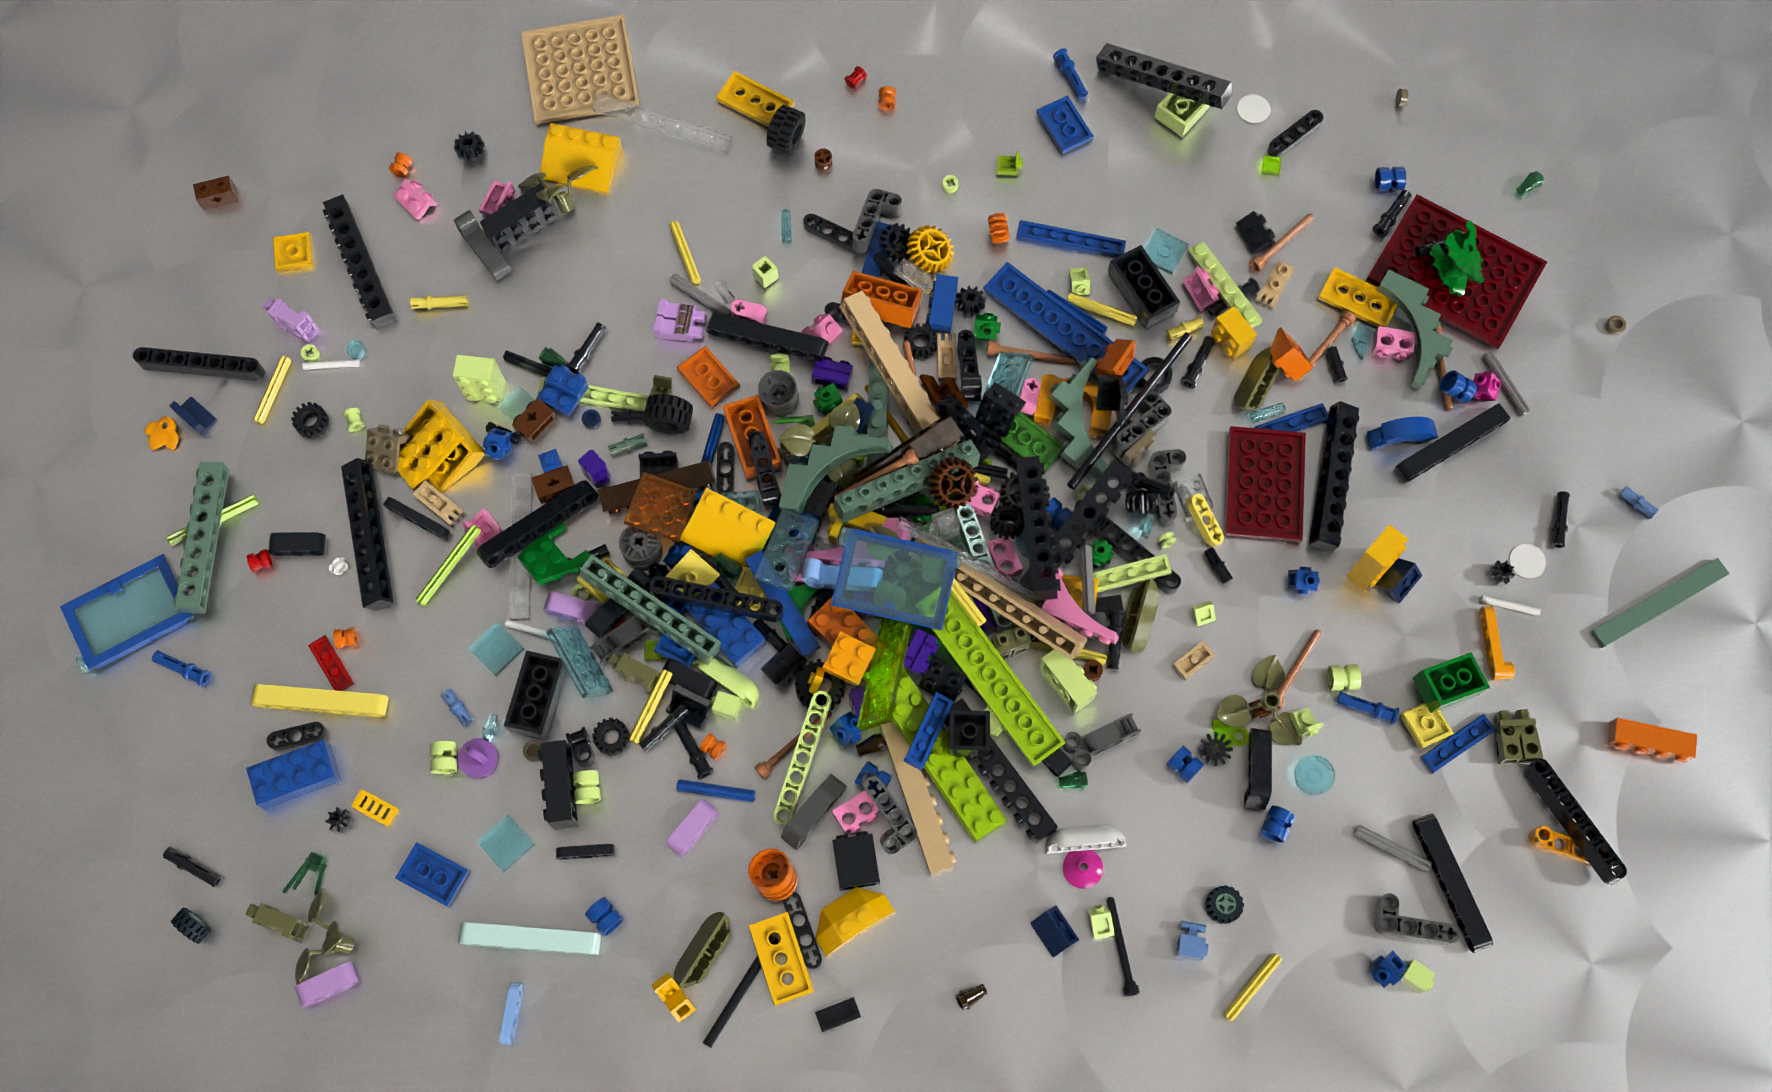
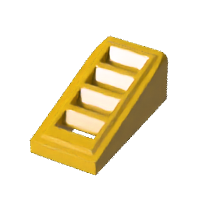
M363 789L360 790L351 805L355 810L387 827L390 826L399 811L398 808ZM374 800L375 803L371 808L370 812L367 811L372 801ZM383 805L378 815H374L378 810L379 806ZM387 808H389L390 811L384 820L381 819Z

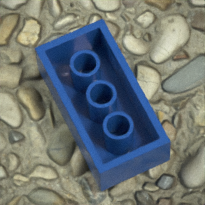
M715 582L710 585L711 587L720 588ZM700 593V594H699L698 596H696L695 598H696V599L701 598L702 595H703V593ZM715 596L712 601L718 603L722 600V597ZM688 604L684 606L686 613L701 629L721 642L720 651L736 669L766 645L765 638L746 616Z
M324 739L246 768L256 805L262 809L273 807L341 781L331 744Z

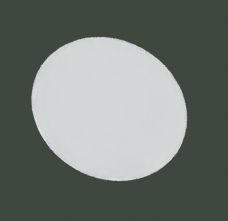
M1250 94L1244 96L1238 102V114L1246 122L1261 123L1270 115V105L1262 96Z
M1521 544L1512 550L1510 565L1514 566L1513 570L1521 577L1535 578L1544 572L1546 558L1538 547L1531 544Z

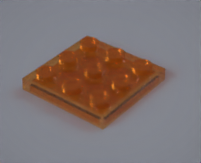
M643 472L624 524L680 542L698 490Z

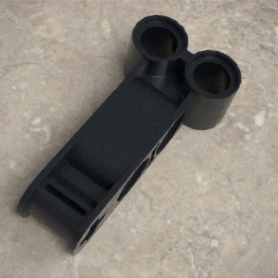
M962 330L958 333L957 343L962 384L961 393L967 403L980 402L982 381L978 371L974 334L970 330Z
M946 395L935 405L936 413L940 417L948 412L962 431L963 435L961 438L965 442L971 439L980 453L979 461L983 462L1002 443L999 434L993 430L988 431L955 397ZM957 417H960L963 422H960ZM970 430H973L976 435H973Z
M754 431L749 435L748 442L763 505L768 506L780 502L781 492L774 473L765 435L761 431Z

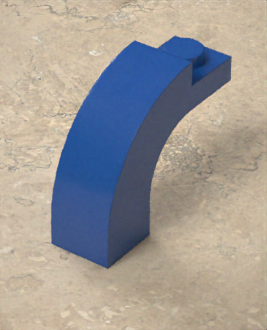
M1427 417L1395 419L1382 423L1381 427L1367 431L1372 450L1402 441H1416L1422 444L1438 438L1434 420Z

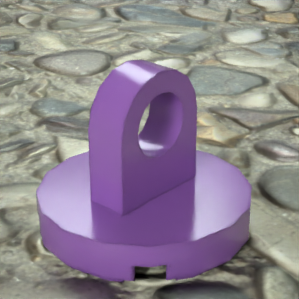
M482 738L466 742L460 748L458 754L460 769L472 778L490 775L495 770L499 761L496 747L488 740Z

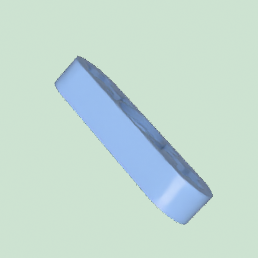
M510 983L500 1032V1044L512 1045L523 991V984Z

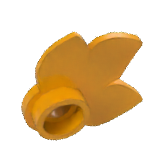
M165 416L159 419V421H153L146 426L144 433L150 436L148 444L152 451L159 449L163 445L171 451L175 450L179 436L176 433L177 425L173 418Z

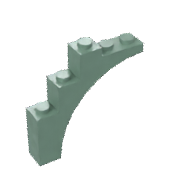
M1388 270L1377 291L1392 300L1403 311L1414 332H1416L1418 363L1416 374L1410 387L1417 390L1420 384L1424 386L1429 377L1426 375L1428 369L1433 370L1437 361L1441 362L1444 356L1448 358L1453 349L1450 346L1453 340L1436 332L1441 324L1438 321L1441 314L1425 307L1429 298L1426 295L1429 289Z
M1093 357L1089 361L1084 360L1078 367L1079 373L1077 375L1073 373L1067 380V383L1064 380L1060 384L1055 383L1049 390L1052 394L1048 397L1050 401L1062 410L1055 419L1057 423L1054 427L1069 439L1061 447L1063 451L1060 456L1077 470L1095 449L1085 430L1082 416L1084 388L1091 371L1098 362ZM1100 457L1085 477L1095 484L1109 465Z
M836 425L831 447L824 443L819 445L812 444L808 465L801 462L796 464L789 463L779 503L780 509L784 513L802 515L806 502L814 488L834 468L862 455L892 453L893 445L884 436H877L875 438L866 434L858 435L851 425Z

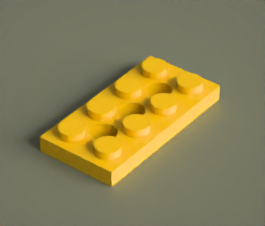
M736 71L732 73L716 96L718 102L769 127L773 115L780 106L785 104L793 108L795 105L793 100ZM744 91L745 94L742 96L736 95V92ZM755 98L760 100L758 103L751 102ZM768 106L775 107L773 111L766 110Z
M1336 267L1333 268L1318 297L1319 300L1342 311H1351L1357 318L1376 327H1387L1397 308V305L1392 300L1377 291L1378 287ZM1338 288H1345L1347 290V293H1340L1338 291ZM1356 295L1362 296L1363 299H1364V301H1363V302L1357 301V300L1355 299V296H1356ZM1372 304H1379L1381 309L1375 310Z
M438 410L399 453L398 472L412 490H417L465 438L443 410ZM439 432L442 433V440L440 442L437 439ZM429 445L430 453L427 455L425 448ZM417 458L418 466L415 468L413 462Z
M788 912L748 925L773 1005L776 1006L814 992ZM773 932L780 936V941L776 945L769 942V935ZM779 952L786 955V962L783 965H779L775 961V956ZM786 972L791 973L793 976V981L789 985H785L782 982V976Z

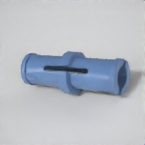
M1628 486L1619 494V496L1632 504L1634 509H1639L1650 519L1659 510L1646 501L1643 495L1639 496Z
M451 689L445 690L447 694L442 693L440 697L449 706L451 714H455L463 727L469 725L467 721L471 723L474 719L464 708V703L457 699Z

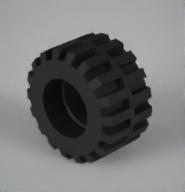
M785 104L780 106L773 115L768 127L766 137L768 147L787 155L791 154L803 135L806 122L805 113Z
M654 394L647 398L643 422L646 426L658 432L666 434L686 433L690 428L693 405L678 396Z
M817 659V662L814 663L811 660L807 666L804 664L802 670L798 671L797 678H795L797 697L803 706H807V709L814 695L808 692L809 684L807 681L811 672L815 673L817 667L822 668L824 662H821V659ZM824 672V677L832 683L831 689L827 692L831 696L830 708L832 710L836 704L839 705L841 698L844 697L845 682L838 677ZM824 694L819 695L816 700L817 704L820 706L825 705L827 697Z

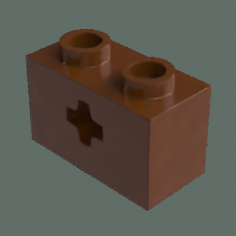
M229 175L193 184L196 201L203 210L239 202L236 186Z
M537 398L527 405L526 410L522 414L514 418L512 426L518 434L532 444L557 417L550 407Z
M568 465L531 478L541 504H546L575 485Z

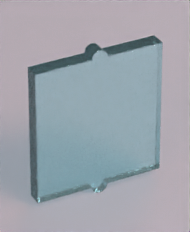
M518 386L510 395L507 394V398L497 407L511 420H514L535 399L522 387Z

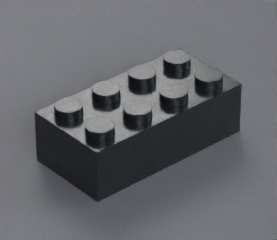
M541 183L480 221L484 233L500 254L507 252L512 246L524 241L526 237L538 232L543 226L554 222L559 217L553 198L549 203L536 197L535 194L544 189Z
M1142 245L1110 261L1108 267L1109 274L1146 328L1178 311L1181 302Z
M526 650L503 725L508 731L546 740L568 667L565 659Z
M566 740L541 743L538 756L539 761H542L543 769H540L541 781H544L545 788L541 791L542 800L546 801V809H543L544 821H547L548 825L554 830L578 827L577 804L574 798L575 787L573 786L572 776L574 774L572 750Z

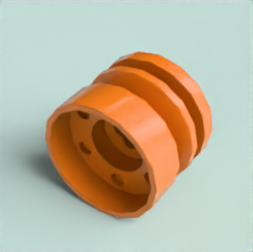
M768 848L758 852L749 863V878L763 898L778 902L787 899L793 894L797 887L798 876L784 852Z

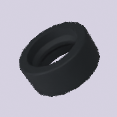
M1150 357L1141 363L1147 368H1158L1164 359ZM1171 367L1165 373L1164 381L1153 388L1158 394L1165 391L1171 383L1173 374ZM1143 378L1138 383V386L1142 388L1147 381Z

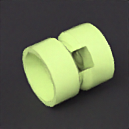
M1357 664L1345 665L1344 668L1339 665L1328 666L1327 682L1330 691H1340L1344 687L1347 690H1359L1361 687L1359 666Z
M437 741L430 744V756L433 757L430 761L431 773L450 774L457 771V759L454 758L457 754L456 742Z
M587 770L572 774L573 786L577 788L574 791L576 804H589L601 800L600 788L596 786L599 784L598 771Z

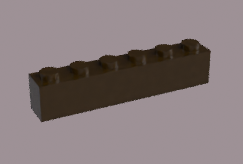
M948 412L894 448L892 453H886L853 475L854 480L858 483L903 458V455L906 454L905 452L911 448L915 451L919 461L940 453L950 443L953 445L960 441L963 433ZM906 464V465L902 466V467L899 468V469H902V468L907 467V466H909V465Z
M710 460L602 488L597 491L603 512L608 511L609 514L620 512L621 507L627 506V509L639 507L638 503L643 501L646 504L656 502L658 497L664 496V499L676 497L675 493L682 491L684 495L694 492L693 488L701 487V490L712 487L711 483L716 481Z

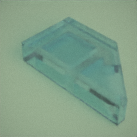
M1359 322L1351 342L1359 358L1363 360L1376 329Z

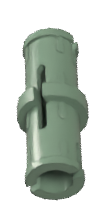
M642 433L629 439L624 438V441L609 445L608 448L611 456L614 457L627 451L630 453L635 448L647 445V442Z

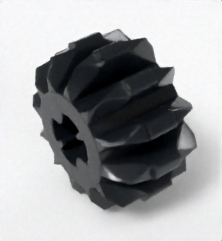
M465 131V135L459 134V139H454V150L460 159L463 158L466 162L471 159L474 162V158L480 159V154H484L485 143L479 134L476 135L473 131L468 134Z
M970 285L967 287V290L961 288L960 293L956 294L955 300L958 312L964 311V317L968 313L971 317L974 316V313L980 314L981 310L985 309L986 302L983 290L978 291L977 286L971 289Z
M1142 489L1128 492L1125 499L1127 511L1134 514L1154 512L1158 505L1157 494Z
M1214 732V739H1212L1208 733L1206 734L1208 742L1201 739L1200 742L1206 745V747L1201 746L1199 750L1206 752L1201 754L1200 757L1205 758L1209 756L1206 760L1207 764L1214 759V766H1217V760L1220 759L1224 765L1225 760L1223 756L1227 759L1231 758L1226 751L1231 752L1233 748L1226 747L1231 743V740L1223 742L1225 734H1222L1220 739H1217L1218 733ZM1213 744L1214 746L1215 744L1220 745L1219 749L1221 752L1219 754L1217 752L1216 754L1212 753V748L1210 747Z

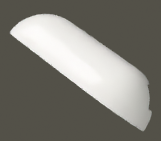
M1111 825L1057 829L1051 833L1046 841L1045 851L1046 854L1121 848L1126 847V842L1121 831Z

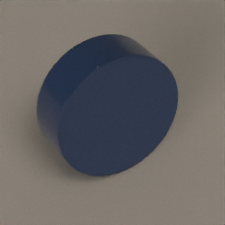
M589 409L582 414L581 419L586 428L595 429L600 425L601 417L596 410Z

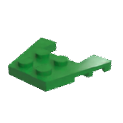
M564 523L528 545L517 557L538 585L563 577L562 575L573 571L575 573L579 572L580 568L591 556L585 550L573 559L568 560L552 539L567 530Z

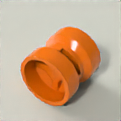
M890 86L881 87L879 89V109L883 111L894 110L896 106L895 88Z
M398 152L389 170L394 175L404 178L408 173L407 168L411 167L413 160L408 155Z
M355 627L348 628L347 630H334L333 640L336 649L344 648L345 646H358V633Z
M709 733L702 741L699 750L704 753L708 752L711 758L717 760L724 752L727 744L716 740V736Z

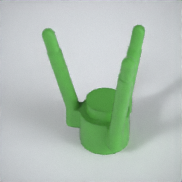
M813 415L779 417V420L772 421L773 424H804L810 428L815 425Z

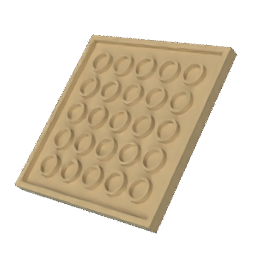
M624 15L521 32L536 125L640 107Z

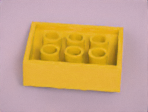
M550 123L545 138L540 173H545L546 177L542 179L547 182L564 183V185H567V175L574 170L584 166H596L599 169H594L584 176L573 180L571 186L608 194L622 150L620 138L618 136Z
M427 400L404 428L405 433L412 434L413 439L438 410H443L465 437L427 478L439 492L443 493L478 464L485 455V450L441 401ZM439 432L437 435V439L439 442L442 440L441 432ZM408 443L400 444V448L403 450ZM429 445L425 448L427 455L430 453ZM417 458L413 462L416 466H418Z
M705 488L679 540L742 571L743 566L749 568L745 559L763 549L776 522Z

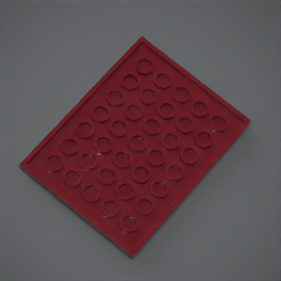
M1416 194L1366 280L1380 286L1387 271L1391 270L1428 288L1429 291L1426 295L1429 298L1425 307L1441 314L1439 319L1499 349L1546 266L1547 261L1474 224L1476 228V249L1479 251L1481 259H1483L1481 272L1484 282L1478 283L1468 278L1464 295L1459 297L1457 294H1450L1449 287L1442 284V279L1438 275V269L1432 265L1434 263L1433 256L1426 255L1418 258L1415 254V247L1428 244L1431 241H1443L1454 230L1468 232L1465 229V224L1468 220ZM1444 250L1443 252L1447 256L1448 250Z

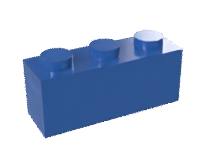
M937 274L936 281L932 280L931 291L934 292V295L929 298L928 308H931V314L927 313L926 324H929L931 330L934 329L937 333H951L959 277Z

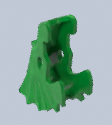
M1470 220L1465 224V229L1468 232L1454 230L1453 233L1447 235L1444 242L1448 248L1447 256L1438 243L1434 244L1429 252L1434 258L1432 265L1438 269V275L1442 279V284L1449 287L1450 294L1454 293L1459 297L1465 293L1468 278L1478 283L1484 282L1481 272L1483 259H1481L1480 253L1476 249V228Z

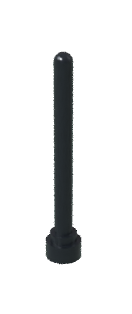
M1108 897L1107 905L1111 912L1114 936L1125 979L1124 988H1122L1124 997L1140 994L1139 985H1136V981H1133L1115 899Z

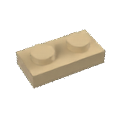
M1202 641L1172 666L1186 680L1216 655Z

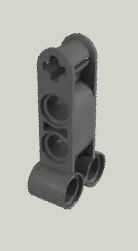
M634 615L596 641L590 649L596 652L600 658V663L605 664L613 653L621 654L650 633L654 636H662L663 633L653 629V626Z
M1133 714L1121 717L1082 737L1076 732H1069L1064 738L1066 743L1062 747L1065 752L1074 754L1072 758L1073 768L1077 771L1086 770L1092 756L1139 734L1142 730L1138 729L1134 722ZM1074 739L1077 742V746H1069L1067 740ZM1079 756L1084 757L1086 764H1079L1076 758Z

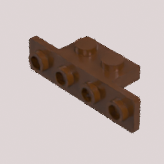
M924 374L919 376L922 386L927 390L931 401L935 405L944 396L951 395L966 409L969 407L952 377H947L939 386L933 376Z

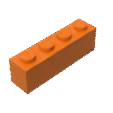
M1617 717L1610 721L1607 745L1615 746L1614 748L1618 750L1630 749L1635 750L1634 752L1637 754L1649 753L1654 754L1656 758L1666 759L1668 757L1673 758L1675 762L1687 763V761L1696 758L1697 734Z

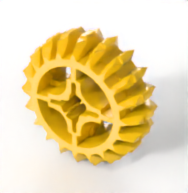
M920 226L908 238L909 242L906 247L909 249L906 253L911 255L909 260L914 261L913 266H919L918 271L924 269L925 274L929 272L931 274L940 273L952 262L953 259L951 257L954 252L951 250L954 246L949 244L951 239L946 238L947 233L943 234L942 228L937 230L936 226Z

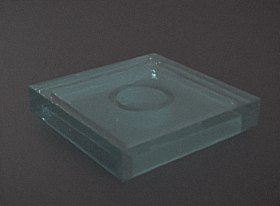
M1157 228L1145 247V251L1157 268L1172 275L1189 244Z
M498 622L469 648V651L495 676L502 672L524 650V647Z
M509 814L477 841L502 872H505L535 846Z

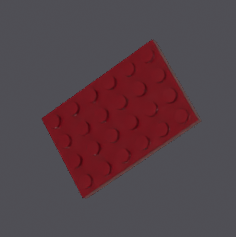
M1230 426L1225 536L1302 542L1306 433Z

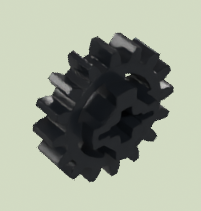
M895 223L894 225L890 224L882 231L883 235L879 239L883 242L879 246L884 248L881 252L887 253V259L892 257V262L898 260L899 263L909 260L911 255L906 253L909 249L906 245L909 242L908 238L911 236L909 233L911 228L905 229L904 224L899 226L898 223Z

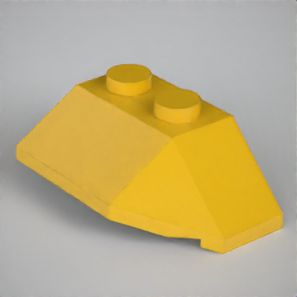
M855 887L821 909L815 939L827 957L895 913V910L885 894Z

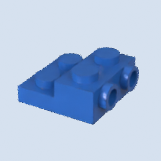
M554 365L545 379L546 384L536 399L539 398L548 407L570 417L589 386L583 375L570 373V369L564 365H560V367Z

